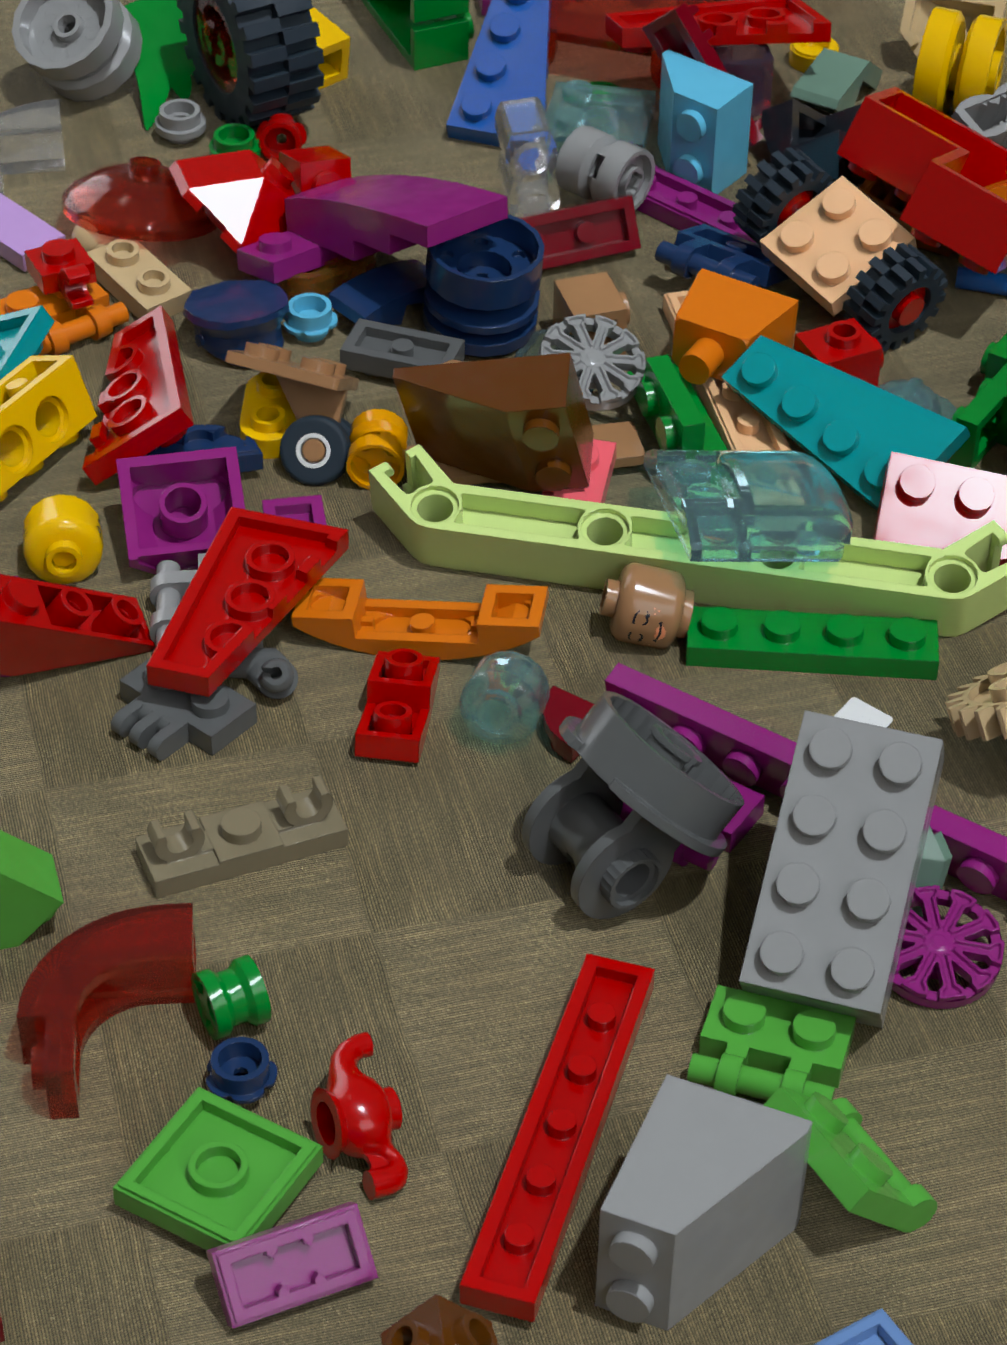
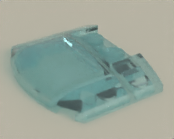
M652 449L644 454L643 465L690 562H839L844 552V545L841 543L850 545L853 522L848 503L830 472L815 458L805 453L791 450Z

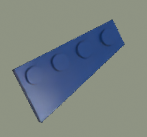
M491 0L446 123L448 138L545 155L551 0Z

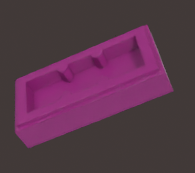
M351 1201L206 1250L227 1325L231 1328L248 1324L379 1278L358 1205Z

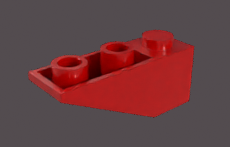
M0 574V675L19 676L146 653L155 647L136 597Z

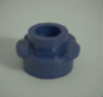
M233 1037L221 1042L213 1050L211 1059L207 1064V1071L210 1075L206 1078V1085L211 1093L232 1103H253L264 1096L265 1089H270L275 1085L278 1076L277 1067L273 1061H269L268 1050L261 1042L250 1037Z

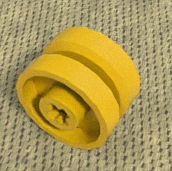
M938 6L933 8L922 38L912 96L946 114L953 96L954 113L956 107L969 97L982 94L993 95L1000 86L1004 67V52L1007 38L1006 18L979 15L972 22L965 40L966 23L962 11Z

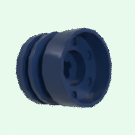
M508 214L506 219L427 248L425 272L427 281L424 290L425 303L422 317L427 332L464 339L465 355L490 357L506 355L524 347L535 335L538 319L539 289L545 249L539 232L526 221Z

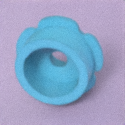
M302 293L289 300V312L284 318L285 330L303 342H317L324 339L329 329H334L338 323L337 314L332 312L331 301L326 296L318 293Z

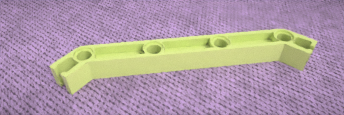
M420 444L405 451L407 483L402 485L404 492L389 478L394 475V470L387 462H383L368 470L372 509L416 560L430 566L603 590L607 578L618 580L621 571L627 564L637 562L679 572L685 579L686 589L694 591L695 603L751 610H786L804 613L851 614L893 618L911 617L915 619L937 620L938 636L957 637L965 634L1007 610V563L999 566L1002 546L1007 544V533L994 520L948 547L940 549L457 484L449 479Z

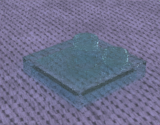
M583 80L556 81L540 133V152L559 154L566 138L582 125L592 126L613 135L617 140L627 141L645 149L656 109V91L591 85Z

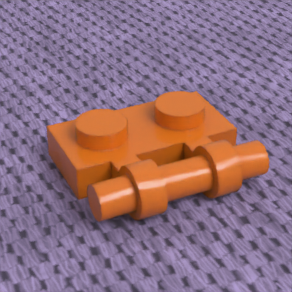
M96 282L86 284L88 292L94 299V305L76 310L70 309L61 292L44 295L38 285L26 290L12 292L7 297L0 299V315L42 305L55 321L42 342L43 349L39 355H61L69 351L71 344L89 337L93 340H99L111 335L114 327L129 321V313L124 303L119 301L110 305L109 294Z

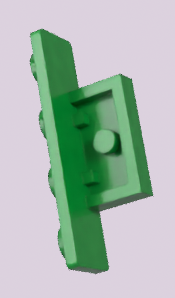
M668 354L646 358L644 377L642 382L638 384L637 393L634 398L696 515L702 517L722 516L732 512L752 509L754 496L691 383L683 378L678 365L672 363ZM631 371L627 372L629 375H634Z

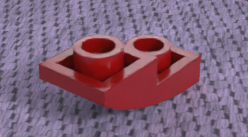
M407 648L394 649L389 652H377L367 679V703L355 733V756L419 763L432 714L441 657L424 656L416 650Z

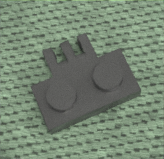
M148 659L119 680L121 699L129 704L113 716L110 726L111 730L120 736H129V741L141 749L147 748L148 753L160 761L168 758L188 742L193 743L213 756L257 723L256 703L223 683L210 697L148 685L146 668Z

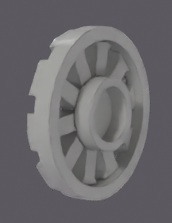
M578 314L565 317L562 322L555 323L548 329L541 342L538 355L571 353L587 410L605 411L620 407L630 401L637 393L638 384L642 382L645 373V353L641 351L637 337L627 328L623 330L618 327L616 321L599 315L591 318L586 317V314ZM587 331L596 332L593 340H591ZM568 333H572L574 339H573L572 337L568 336L567 334H568ZM606 336L613 339L608 344H604ZM550 346H556L561 350L552 349ZM627 351L629 355H621L620 353ZM624 371H631L634 375H629ZM610 381L618 387H620L622 390L619 392L617 389H614ZM589 389H597L599 397L591 396Z

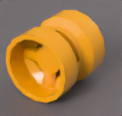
M371 409L362 412L354 419L350 429L349 439L351 446L348 450L346 461L347 473L350 479L358 486L370 490L368 470L383 462H387L394 470V475L389 478L395 484L399 483L405 472V451L408 443L407 425L400 416L386 409Z

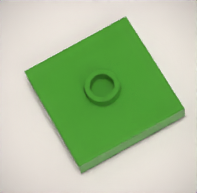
M198 1087L113 1187L114 1204L205 1250H209L272 1228L322 1165L323 1146Z

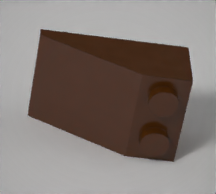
M571 353L393 369L392 377L416 445L420 444L434 461L529 492L589 487L594 432Z

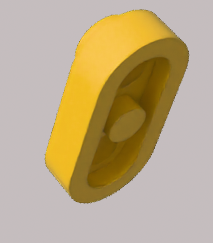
M260 372L252 377L245 387L239 422L240 438L245 441L246 436L255 440L263 453V459L280 458L282 436L286 429L297 419L276 375Z

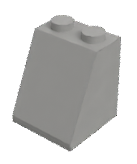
M667 1074L600 1209L595 1306L609 1310L625 1321L632 1323L643 1322L668 1331L795 1230L801 1217L813 1121Z

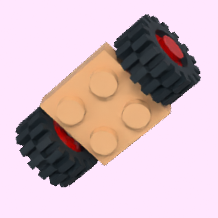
M785 148L783 154L776 151L771 154L770 163L763 159L757 164L759 172L755 176L749 173L744 180L748 184L747 188L739 189L735 196L740 200V202L733 204L732 212L736 215L733 219L738 227L761 246L762 253L830 314L835 316L843 309L846 311L843 314L845 320L855 318L872 337L879 341L883 351L887 352L889 347L892 350L900 348L902 340L908 344L915 339L914 332L917 329L922 332L928 326L925 320L929 316L935 317L940 310L935 305L944 301L946 293L943 289L948 287V280L945 278L946 274L917 249L915 237L844 176H841L833 183L831 181L833 178L799 149L795 151L793 148Z

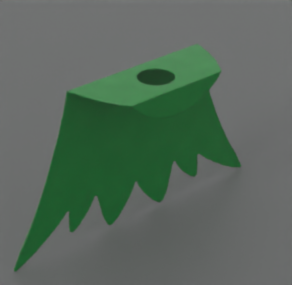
M136 0L124 5L138 21L143 38L140 60L134 71L138 83L146 131L154 124L155 118L159 114L160 106L166 102L170 88H173L181 99H188L191 93V75H193L195 66L192 59H187L184 46H187L188 43L186 34L180 31L178 19L183 18L182 11L177 7V0Z

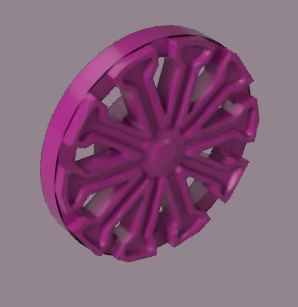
M938 885L915 888L901 948L906 949L900 951L892 990L912 1003L935 1009L958 1008L978 1000L995 983L1003 962L1005 943L1001 937L998 921L987 908L983 909L977 904L975 898L961 890H943ZM937 905L950 907L944 920L940 918ZM920 906L924 920L911 908ZM963 914L973 920L957 927ZM984 936L987 938L989 944L974 942L972 940ZM971 960L985 962L989 968L980 969ZM912 966L916 970L913 976L904 979L898 973V971ZM958 973L970 986L964 989L961 985L957 984L954 974ZM929 978L939 980V992L928 990L927 981Z

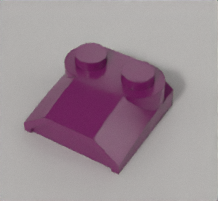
M236 446L116 459L129 567L156 575V567L161 561L173 560L180 565L181 570H197L198 554L207 553L230 508L245 509Z

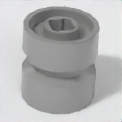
M582 125L566 138L556 161L555 177L557 184L562 189L584 199L600 201L632 195L636 210L650 191L654 179L655 161L653 155L644 148L627 141L617 140L613 135L592 126Z

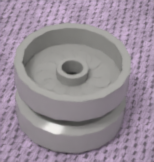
M21 0L14 13L12 36L16 50L60 96L73 101H93L115 92L130 78L140 60L143 38L138 21L119 0Z

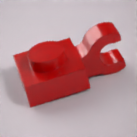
M77 238L69 240L53 239L44 243L42 247L24 251L27 271L44 295L61 292L71 310L94 305V299L88 292L86 284L97 282L95 263Z

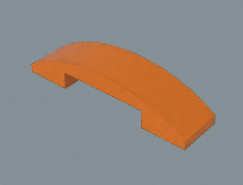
M320 578L295 605L291 619L293 627L313 637L363 653L377 655L378 651L389 652L394 649L407 648L416 650L424 656L441 657L440 660L465 659L506 651L540 637L549 592L548 586L486 584L482 603L367 598L364 579Z

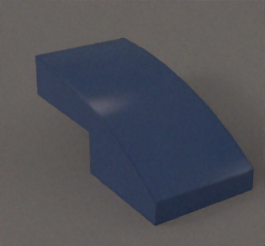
M410 259L373 268L329 293L328 299L332 303V308L354 323L360 318L390 325H401L407 305L425 303L426 265L417 259Z

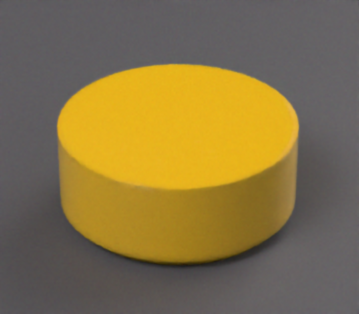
M832 38L831 42L790 43L789 63L794 69L804 73L824 48L839 52V45Z

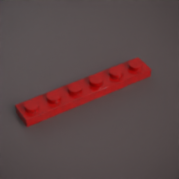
M586 954L460 1283V1304L535 1322L653 992L655 969Z

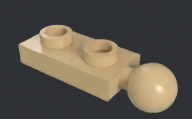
M86 217L75 225L71 239L77 238L94 261L97 281L116 299L123 302L126 308L138 319L160 305L170 317L183 312L185 302L192 289L131 234L115 240L110 224L99 217Z

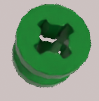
M249 955L232 959L229 967L219 972L203 969L192 973L191 985L194 1000L201 1020L213 1040L230 1036L234 1026L247 1022L253 1026H258L270 1021L271 1005L262 975Z

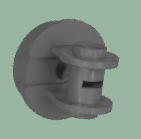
M605 691L583 719L568 716L559 726L561 737L582 758L571 771L549 784L532 803L523 822L522 840L527 850L541 863L558 865L571 862L574 864L576 869L571 881V896L583 913L594 919H609L620 916L637 907L651 896L661 884L670 869L674 852L681 843L710 857H719L726 849L727 841L721 832L744 805V799L729 778L699 749L672 727L642 706L612 691ZM624 802L633 809L625 821L620 817Z

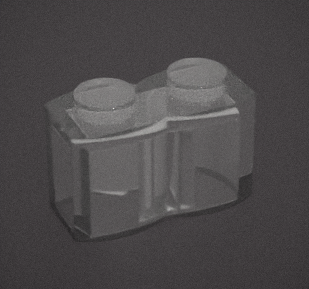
M538 97L500 102L495 114V131L501 148L498 159V175L504 195L508 196L510 214L518 218L559 209L560 193L553 174L557 163V145L542 102Z

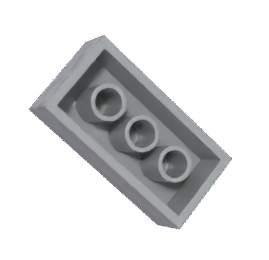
M804 711L739 978L743 991L856 1017V1023L883 1029L943 769V739Z

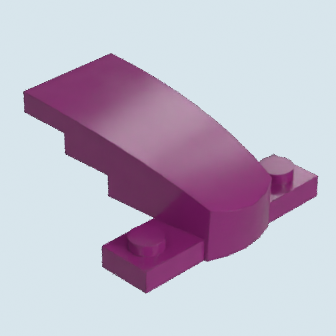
M368 175L340 179L284 199L287 231L263 234L259 237L258 242L237 249L238 270L275 284L345 257L356 261L379 251L391 255L417 244L429 248L508 218V196L457 182L420 176Z

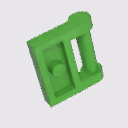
M780 1086L764 1103V1106L813 1121L807 1163L848 1212L907 1233L924 1226L937 1210L935 1199L921 1184L912 1185L863 1129L861 1126L862 1115L847 1098H838L830 1101L818 1092H814L810 1097Z

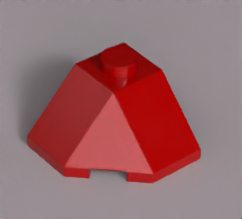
M248 149L176 160L169 167L182 197L196 212H201L204 209L212 223L223 232L220 235L222 240L236 254L237 249L258 242L259 237L263 234L287 231L284 199L296 195L291 186L294 177L275 158L271 157L266 162Z

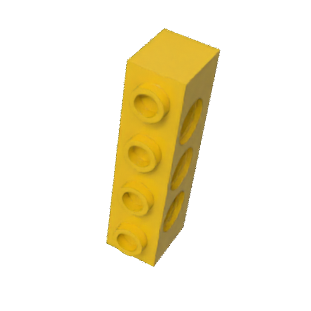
M31 355L0 379V502L8 496L7 490L22 478L33 475L41 470L44 466L43 461L58 448L65 447L76 441L79 437V431L97 417L73 355Z

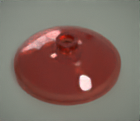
M137 156L130 158L129 162H118L103 166L77 178L64 190L62 195V211L69 220L82 228L114 238L146 242L182 241L206 235L217 228L208 218L204 209L201 212H196L182 197L169 170L170 166L162 165L160 160L152 157Z

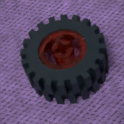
M177 0V7L182 11L183 18L178 19L180 31L186 34L188 43L187 46H184L187 59H192L195 66L193 76L197 85H203L205 89L203 98L209 107L215 105V116L220 121L226 120V124H245L253 128L259 126L264 120L269 121L275 113H286L295 116L315 108L314 103H318L321 97L317 87L323 86L324 74L318 68V64L324 63L323 49L319 48L316 42V37L321 35L318 22H312L309 10L314 7L311 0Z

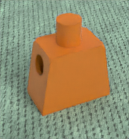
M702 268L698 272L675 318L672 360L678 365L683 378L692 384H704L710 377L724 381L721 376L760 335L789 348L793 347L799 300Z

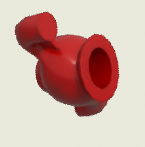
M363 1032L349 1037L336 1047L330 1059L327 1090L317 1087L313 1091L310 1114L316 1141L323 1146V1153L328 1159L335 1160L341 1153L353 1158L365 1159L369 1170L363 1172V1188L366 1196L370 1200H375L395 1194L406 1186L409 1170L406 1160L393 1145L391 1137L392 1131L400 1129L402 1125V1108L397 1093L390 1086L382 1088L375 1079L365 1075L357 1068V1064L361 1059L371 1057L374 1052L370 1034Z

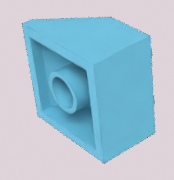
M668 49L663 52L657 143L665 170L717 195L746 174L753 83Z

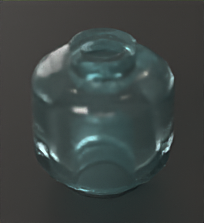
M497 651L485 656L473 668L465 682L459 698L461 717L467 728L480 740L494 745H513L523 741L537 728L550 698L549 681L542 667L529 656L516 651Z

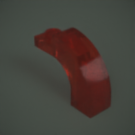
M193 903L142 906L116 912L92 921L62 939L40 960L30 974L19 1000L17 1023L23 1065H31L33 1090H46L50 1119L79 1118L82 1054L88 1039L101 1024L118 1013L139 1006L195 1003L191 985L192 973L197 972Z

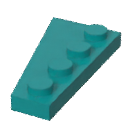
M762 335L721 376L731 390L877 512L887 461L891 451L946 463L971 436L964 425Z

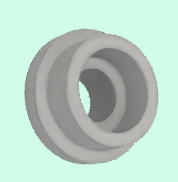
M173 99L160 106L159 114L155 118V130L158 135L171 143L187 144L204 133L206 130V118L200 112V107L196 102L188 99Z

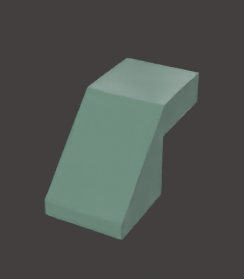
M824 48L793 86L790 96L808 107L834 114L855 105L861 85L876 90L883 71L870 61Z

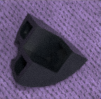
M794 99L762 110L763 133L770 154L776 151L783 154L785 148H793L795 151L799 149L833 178L831 180L833 183L841 176H844L854 186L862 185L866 179L848 168L849 160L836 154L861 104L828 116Z

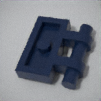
M704 223L678 231L675 244L662 241L655 252L656 261L670 266L672 273L687 279L697 276L702 268L764 289L790 279L789 276L762 253L760 245Z

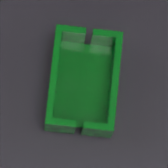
M361 0L414 71L469 60V39L474 37V24L469 13V0Z

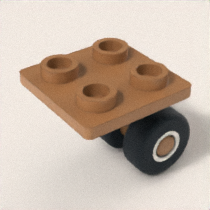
M246 342L244 351L227 350L225 362L276 375L297 419L286 429L280 443V458L287 473L296 481L310 486L324 485L342 476L347 470V453L351 446L349 439L351 424L342 418L348 390H357L359 382L358 378L345 375L347 365L320 357L310 358L302 356L301 364L290 361L292 350L261 342L258 344Z

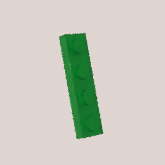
M693 606L692 617L687 631L686 666L937 680L940 662L937 620L915 619L911 617L893 618L851 614L804 613L786 610L734 609L720 606Z

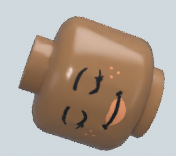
M631 562L623 568L618 580L606 579L601 596L599 614L610 617V632L615 639L655 649H666L676 637L684 639L692 617L695 594L693 590L686 589L685 579L679 572Z

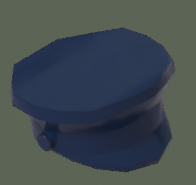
M266 280L223 281L192 291L185 302L183 315L195 327L196 345L223 361L226 359L227 350L244 351L246 342L256 344L261 342L282 348L284 346L281 322L289 312V302L285 291L276 284Z

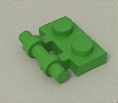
M717 985L700 1035L699 1054L693 1053L691 1057L687 1081L714 1087V1090L736 1097L739 1093L768 1100L780 1086H783L807 1097H810L814 1092H818L830 1101H833L835 1089L839 1088L854 1037L856 1017Z

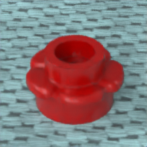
M275 113L269 121H262L256 132V139L260 141L262 155L265 158L270 159L272 157L279 161V151L302 148V145L307 142V133L304 126L300 122L296 123L293 121V117L286 113ZM284 134L287 140L279 142L277 135Z

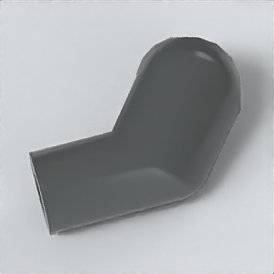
M256 647L228 677L248 679L263 695L272 699H282L292 694L298 683V673L295 667L276 648Z

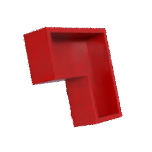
M897 87L865 96L836 154L850 161L848 168L855 174L871 181H876L879 177L895 186L893 193L901 200L907 202L899 220L913 227L910 233L916 239L936 248H939L941 244L960 254L958 261L962 265L979 274L987 275L989 271L997 274L1007 268V200L984 188L985 186L1007 180V149Z

